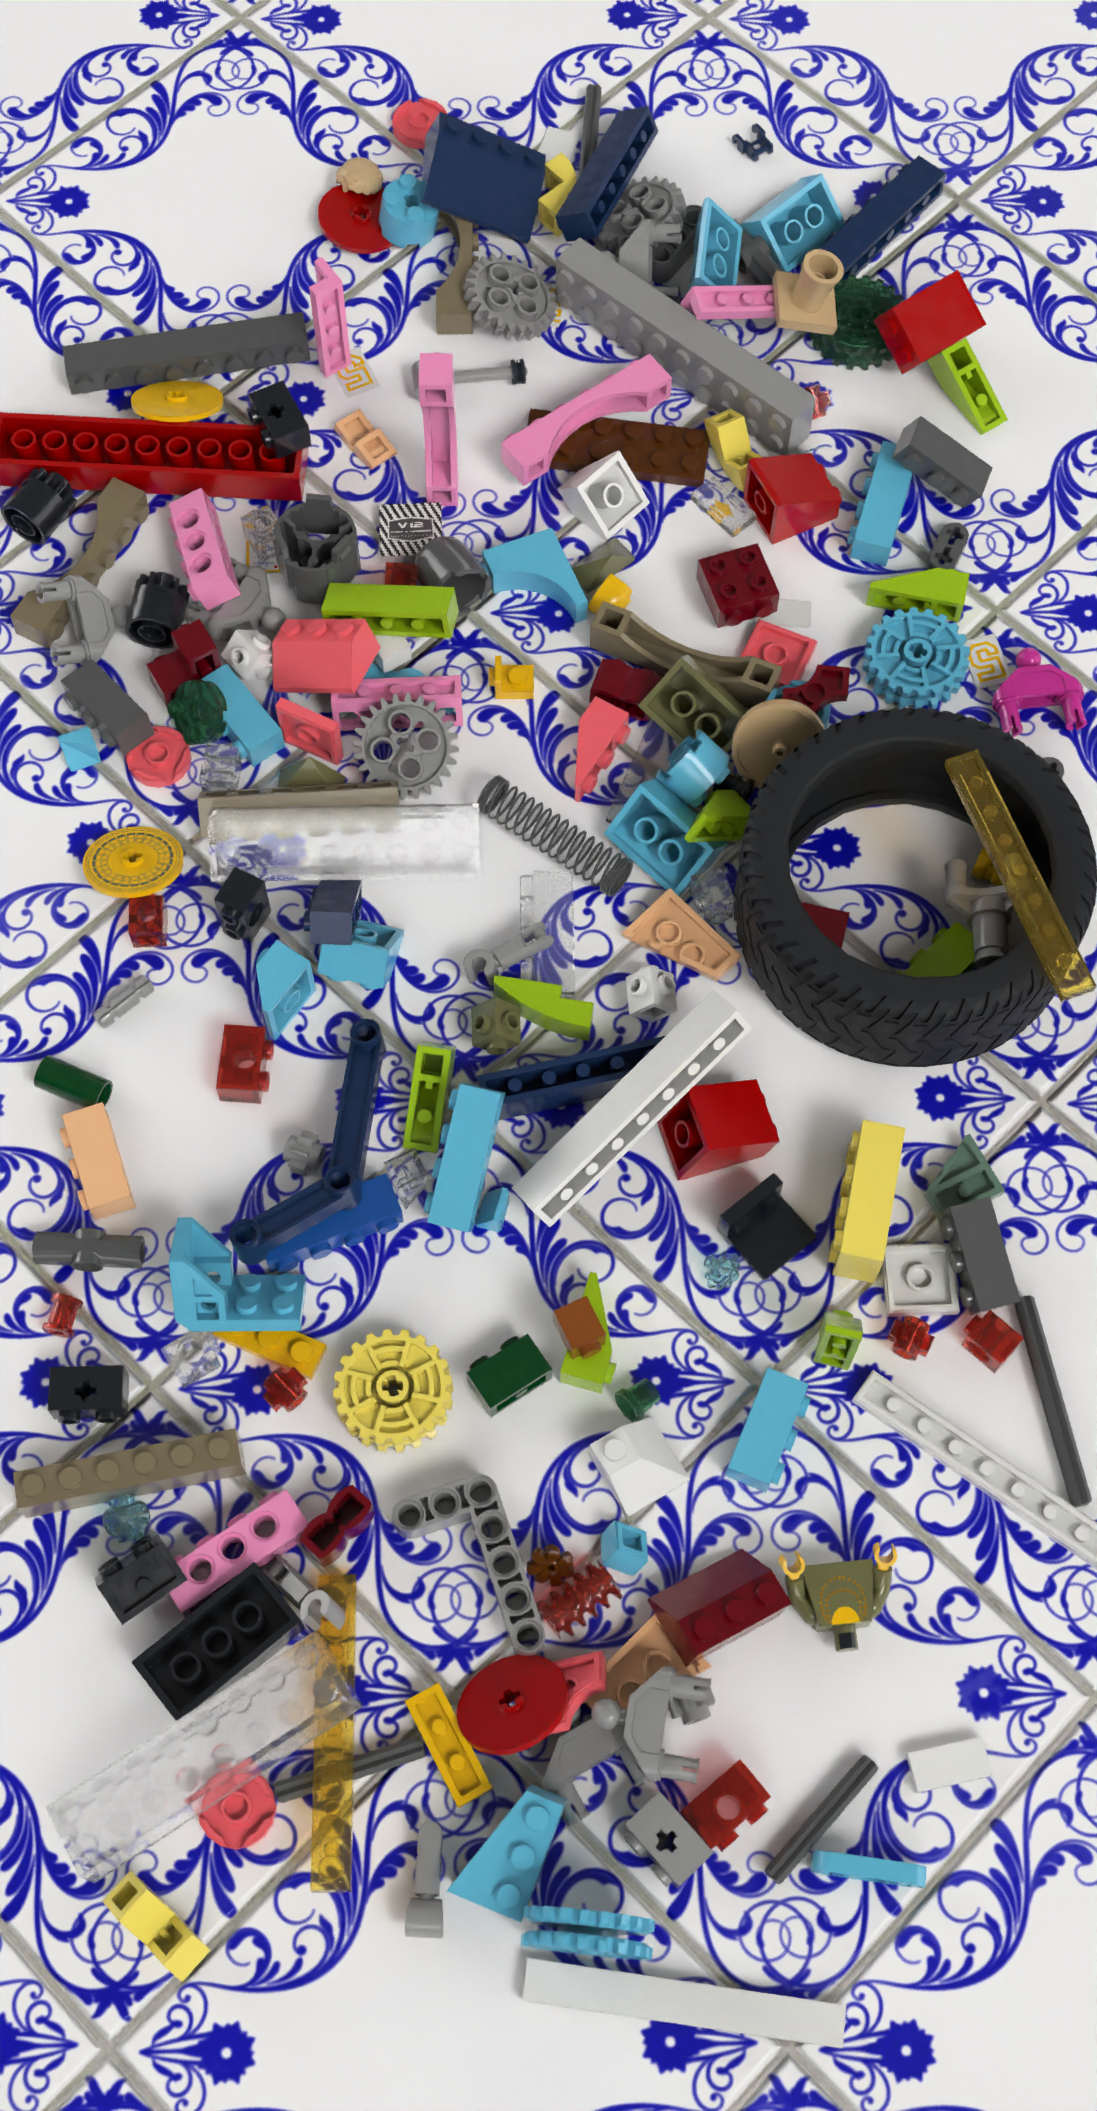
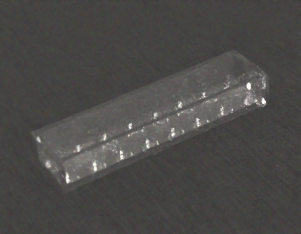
M479 804L211 807L207 815L211 882H225L234 867L264 881L481 878Z
M314 1631L45 1807L59 1837L68 1841L64 1844V1847L78 1876L96 1883L362 1708L363 1705L327 1641Z

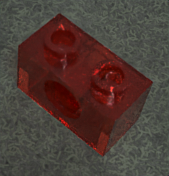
M224 1024L216 1090L220 1101L261 1104L262 1094L269 1091L270 1072L266 1071L267 1060L273 1059L274 1040H269L266 1027ZM243 1061H254V1064L249 1068L238 1067Z
M739 1759L683 1808L679 1814L711 1850L717 1846L722 1852L739 1837L735 1829L745 1820L752 1826L769 1811L764 1804L771 1796L741 1759ZM728 1798L735 1802L738 1813L734 1819L727 1820L718 1814L717 1802L719 1800Z

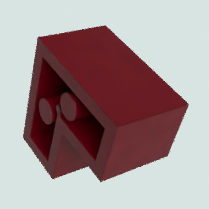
M200 619L192 623L183 624L177 630L171 632L175 651L167 655H160L152 662L146 664L151 683L168 710L197 697L194 683L221 667L218 648Z

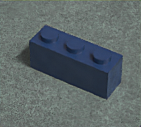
M321 877L318 888H313L312 899H309L308 911L304 913V931L310 932V944L352 945L362 911V878Z

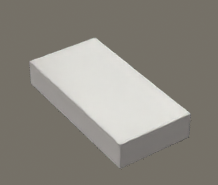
M982 1736L906 1754L916 1793L993 1776Z

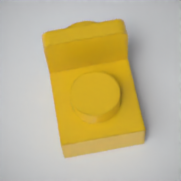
M495 656V667H489V687H495V699H534V665H502V656Z

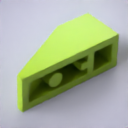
M967 338L927 360L942 390L981 435L1008 420Z
M934 568L873 581L870 583L866 605L894 611L901 609L904 613L909 612L910 607H917L918 611L923 613L927 608L933 610V615L937 617L940 614H944L947 616V621L959 623L965 603L970 573L960 572L956 569Z
M716 790L706 798L705 806L697 815L684 837L687 842L741 841L751 807L735 790Z
M424 1041L417 1045L402 1148L432 1153L438 1152L452 1081L456 1046Z
M590 1271L583 1297H588L606 1333L605 1345L601 1346L602 1350L587 1359H582L581 1356L571 1359L566 1350L560 1371V1382L602 1394L604 1384H612L617 1363L611 1362L612 1346L597 1273Z
M844 1310L825 1311L813 1362L849 1370L863 1336L861 1319L853 1318V1314Z

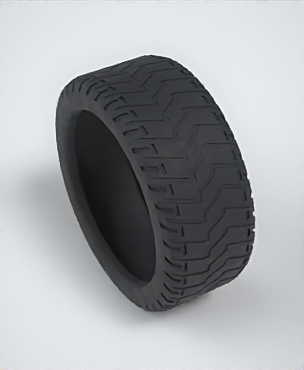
M903 707V709L892 708L886 711L883 709L877 710V712L871 711L863 715L852 716L853 718L850 719L846 718L839 723L830 725L825 730L822 729L808 738L805 743H800L787 754L788 757L786 759L783 758L773 769L771 776L765 779L757 793L758 797L752 803L748 821L745 823L734 890V898H736L734 901V921L737 922L736 932L739 945H742L744 959L748 968H751L752 975L758 986L766 992L765 995L777 1010H781L782 1014L797 1028H801L803 1032L818 1042L824 1043V1045L840 1053L848 1054V1056L867 1062L896 1067L938 1066L953 1064L980 1056L1011 1040L1042 1014L1045 1007L1056 995L1089 927L1096 902L1097 862L1090 829L1073 794L1053 768L1041 756L1036 755L1029 746H1026L1018 739L1015 740L1012 735L1003 732L995 726L991 727L988 723L978 721L976 718H966L959 713L954 714L950 711L939 712L937 709L931 708L911 709ZM909 804L939 810L970 824L992 841L1004 856L1021 854L1023 858L1026 857L1027 881L1031 884V897L1027 900L1030 923L1029 934L1013 951L991 964L954 976L913 977L880 970L847 954L819 930L801 905L790 876L789 862L795 851L818 828L844 813L874 805Z

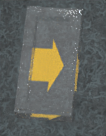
M714 476L691 493V500L732 538L756 520V514Z

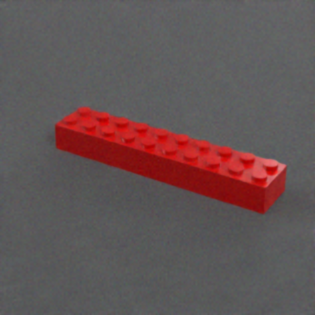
M0 412V486L19 487L34 468L40 470L42 467L47 473L54 471L63 476L71 485L72 490L103 491L114 477L148 494L187 495L202 488L208 497L303 501L309 449L307 447L277 459L271 448H265L260 436V427L245 424L162 422L146 419Z

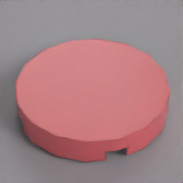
M419 98V102L412 103V100L404 102L396 108L392 116L395 137L405 146L414 149H424L426 133L439 112L447 114L445 108L438 102L427 98Z
M154 726L155 734L128 752L125 757L129 772L136 781L149 787L160 788L173 785L182 779L190 769L192 756L189 744L181 732L171 727Z
M245 1768L223 1770L212 1777L201 1792L198 1807L199 1823L207 1837L221 1847L235 1850L252 1847L267 1835L274 1824L277 1810L275 1793L267 1780L254 1770Z

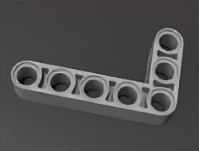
M483 1474L473 1475L399 1501L393 1508L392 1518L397 1533L403 1538H418L471 1520L512 1648L516 1654L524 1656L539 1655L545 1645V1630L494 1480ZM479 1487L487 1488L491 1492V1496L485 1502H475L471 1498L473 1490ZM442 1499H449L456 1506L451 1513L443 1515L435 1510L436 1504ZM407 1511H415L420 1515L417 1524L409 1527L400 1523V1517ZM490 1522L498 1523L502 1526L503 1531L496 1538L486 1537L482 1532L486 1524ZM510 1558L515 1564L514 1569L508 1574L498 1573L494 1569V1563L498 1559ZM513 1593L522 1594L527 1600L526 1605L520 1610L510 1609L505 1603L509 1595ZM526 1629L534 1630L539 1636L538 1642L532 1647L522 1646L517 1640L521 1631Z

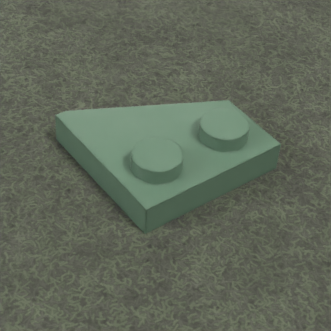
M968 1134L963 1138L959 1147L930 1184L924 1196L940 1220L942 1218L941 1212L950 1206L991 1197V1200L1003 1195L1005 1189L972 1136Z

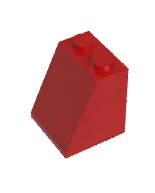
M958 270L873 320L902 375L987 325Z
M812 453L759 457L748 460L743 499L772 545L838 518L839 507L842 502L841 493L836 486H832L827 478L824 466L821 463H817Z
M757 1079L693 1086L657 1122L678 1181L763 1157L780 1142L777 1128L771 1119L765 1096L761 1092Z

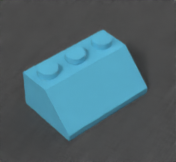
M823 173L802 177L742 222L741 226L753 238L758 235L766 241L774 262L782 271L789 272L803 261L809 251L822 247L831 233L834 231L838 232L844 226L845 221Z
M710 197L704 198L697 220L689 290L692 286H736L743 228Z
M656 778L641 783L603 833L664 889L668 890L671 888L679 897L712 865L729 843L727 841L687 842L684 837L696 819L697 814Z

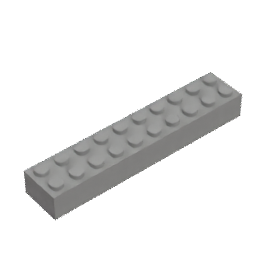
M580 237L556 258V301L563 308L574 312L585 323L594 326L603 332L608 339L622 345L633 356H638L641 359L650 353L672 377L675 385L686 389L696 396L701 403L709 405L719 413L732 409L743 415L748 435L754 436L766 444L771 451L780 455H791L809 437L816 399L814 395L703 320H696L694 314Z

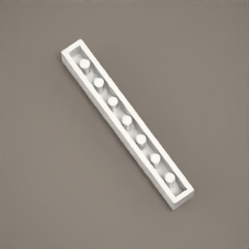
M713 989L512 1187L514 1192L544 1223L551 1227L698 1083L752 1027L735 1007Z

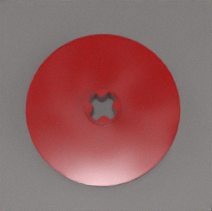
M342 184L330 189L322 197L318 206V224L324 236L337 247L359 254L377 253L393 246L394 244L383 237L381 233L382 228L378 222L382 194L385 189L382 187L379 192L369 194L368 196L350 190L346 193L342 189Z
M517 1654L497 1660L478 1672L463 1690L456 1713L460 1732L469 1745L486 1754L508 1755L529 1749L545 1739L563 1718L569 1700L567 1681L560 1668L554 1662L539 1655L524 1656ZM515 1701V1704L510 1706L509 1703Z

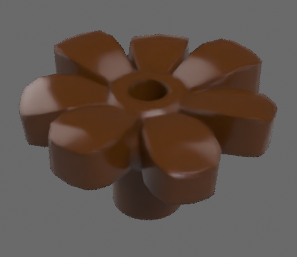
M554 1544L546 1545L544 1550L541 1548L534 1549L531 1556L532 1560L527 1562V1573L534 1575V1580L540 1584H544L550 1579L552 1587H559L563 1584V1577L570 1578L574 1574L572 1554L569 1551L560 1554V1548Z

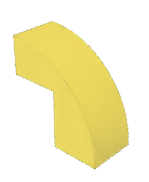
M562 152L545 164L544 186L550 191L538 199V221L557 237L563 233L558 228L555 216L577 181L571 162Z
M728 409L704 419V423L720 465L731 482L744 493L748 460L762 456L751 450L745 417L732 409Z
M131 1870L102 1901L115 1918L141 1940L161 1964L181 1982L210 1952V1949L191 1928Z

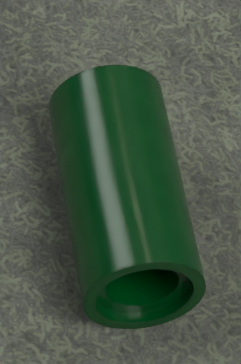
M50 1055L43 1058L34 1077L35 1087L82 1107H88L101 1102L106 1106L113 1088L112 1081Z

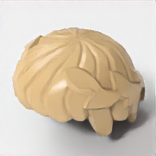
M355 157L347 160L338 168L335 182L342 184V189L346 193L350 190L368 196L381 190L383 175L378 165L364 157Z

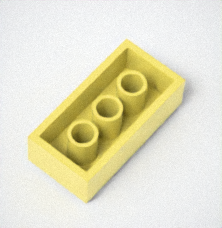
M863 1120L860 1130H853L845 1157V1164L847 1166L845 1175L842 1177L839 1196H841L840 1205L837 1208L833 1229L836 1230L828 1256V1262L834 1263L832 1275L875 1283L884 1262L905 1134L904 1127Z

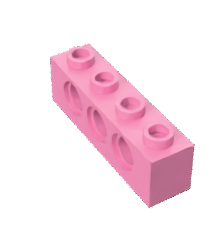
M199 488L169 503L172 517L168 518L173 532L178 537L174 542L178 552L184 558V561L181 562V567L186 577L190 580V583L187 584V589L195 602L200 601L208 611L241 595L216 508L203 489Z
M286 1489L281 1493L274 1491L260 1500V1507L248 1515L246 1512H242L232 1518L227 1523L228 1528L217 1536L212 1533L196 1543V1550L187 1556L178 1555L174 1557V1560L188 1580L169 1592L185 1618L253 1562L262 1569L274 1561L277 1554L281 1556L300 1543L302 1532L309 1523ZM262 1523H275L276 1529L271 1536L262 1538L257 1535V1529ZM233 1543L244 1545V1551L240 1557L236 1559L225 1557V1551L229 1545ZM202 1564L210 1565L212 1572L206 1580L196 1581L193 1579V1573L198 1566Z

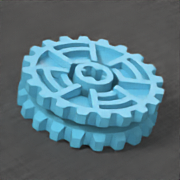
M910 607V611L907 613L898 609L895 610L893 617L883 616L881 618V625L874 624L871 629L873 636H868L866 640L867 647H865L863 654L865 660L862 663V670L868 672L865 676L867 684H874L873 692L876 696L883 694L885 696L884 702L889 705L897 702L900 709H903V707L907 708V706H913L914 709L925 705L934 709L937 708L938 701L946 704L951 699V693L957 694L961 688L960 682H964L965 671H967L969 660L966 658L970 655V647L964 646L967 641L965 634L957 633L959 626L955 622L951 624L946 622V615L940 614L937 617L933 615V610L927 608L924 613L919 612L917 607Z
M536 1905L524 1907L523 1918L532 1924L558 1928V1930H529L521 1934V1946L587 1956L652 1960L653 1948L639 1941L618 1938V1935H649L655 1930V1920L627 1914L568 1907Z

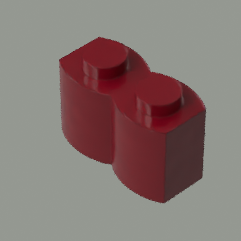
M602 659L590 689L589 702L591 703L594 697L597 696L628 712L629 717L633 719L650 721L651 718L638 705L663 677L652 669L632 668L620 659Z
M353 1485L343 1488L333 1497L328 1505L327 1512L315 1517L305 1527L300 1537L303 1549L322 1567L335 1562L345 1551L349 1539L360 1535L371 1523L374 1516L372 1502Z

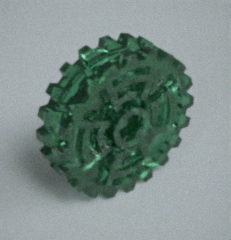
M853 274L848 275L847 280L841 279L834 286L837 329L834 335L809 332V338L814 339L812 345L814 349L822 350L821 357L824 360L831 358L833 359V365L838 367L844 364L847 370H853L855 366H860L861 370L864 371L868 370L869 365H874L876 368L882 366L884 359L890 362L893 356L873 320L904 301L902 295H895V287L892 285L884 286V280L879 278L876 281H872L869 275H863L861 279H858Z

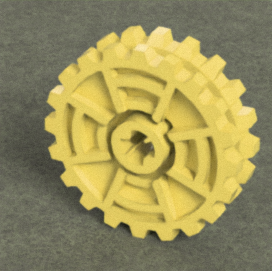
M384 1329L381 1337H376L373 1333L366 1335V1343L363 1345L355 1342L351 1346L353 1354L351 1356H342L340 1364L343 1366L342 1371H337L334 1375L337 1388L333 1389V1397L341 1422H346L345 1425L348 1427V1433L352 1437L359 1434L361 1444L366 1447L375 1443L380 1452H386L388 1447H395L396 1452L401 1453L404 1452L405 1445L411 1444L415 1449L421 1447V1439L425 1436L432 1440L437 1435L435 1427L437 1425L444 1426L447 1422L445 1410L452 1409L453 1400L451 1392H454L452 1376L448 1369L449 1365L446 1358L441 1359L439 1348L435 1344L427 1347L426 1337L419 1334L415 1339L411 1338L409 1330L404 1329L401 1330L399 1335H393L391 1329ZM397 1385L398 1395L390 1396L389 1386Z

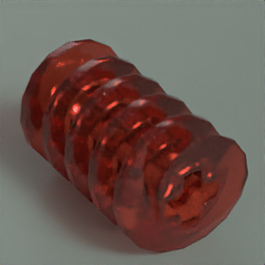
M597 1561L599 1568L591 1563L585 1565L587 1577L579 1572L573 1574L575 1587L566 1581L562 1582L560 1586L563 1596L556 1591L549 1592L548 1596L551 1606L543 1600L537 1602L538 1611L559 1639H561L559 1634L561 1631L571 1637L575 1635L572 1627L573 1622H576L583 1628L587 1626L584 1613L587 1612L594 1618L599 1617L596 1609L597 1603L609 1609L611 1607L608 1599L609 1594H612L619 1600L623 1598L617 1583L599 1561Z

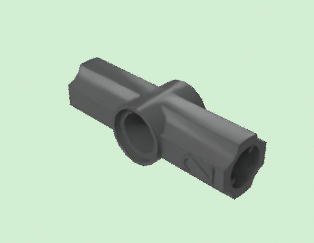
M80 1228L75 1230V1233L37 1231L35 1237H33L32 1244L33 1262L44 1265H67L84 1272H98L103 1270V1267L142 1269L145 1259V1239L143 1236L108 1235L102 1230L93 1228Z

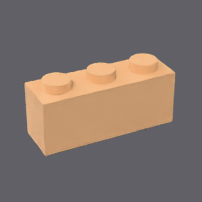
M103 1102L63 1114L62 1118L65 1127L59 1130L65 1148H72L74 1158L68 1161L74 1179H81L83 1189L77 1192L83 1211L90 1210L96 1221L136 1208L110 1118Z

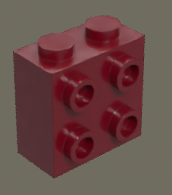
M758 543L698 559L696 579L717 628L736 626L745 620L756 617L764 618L777 612L780 593Z

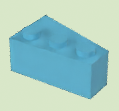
M531 1784L453 1881L447 1892L521 1922L524 1907L530 1903L568 1799Z

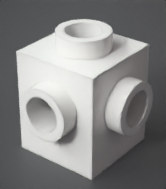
M235 630L221 656L234 668L233 671L239 678L247 681L265 679L273 671L272 642L257 630Z
M646 965L641 967L638 972L626 977L629 1015L653 1023L677 1012L674 974L659 969L655 965Z

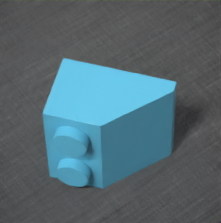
M359 919L352 945H321L317 973L327 975L328 979L336 982L348 980L357 982L366 989H383L391 978L405 930Z
M278 940L270 948H265L260 953L256 962L262 1010L269 1036L275 1041L316 991L310 961Z

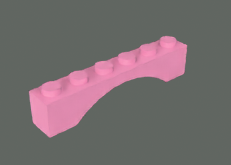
M420 353L419 399L424 423L427 503L441 502V506H458L459 467L453 353Z
M650 353L641 359L632 361L623 370L607 376L603 382L593 388L585 389L578 397L568 403L560 404L553 412L543 418L535 419L528 427L518 433L510 434L501 442L502 463L523 486L527 485L549 471L551 461L559 446L582 425L613 413L629 411L647 412L670 398L672 377Z

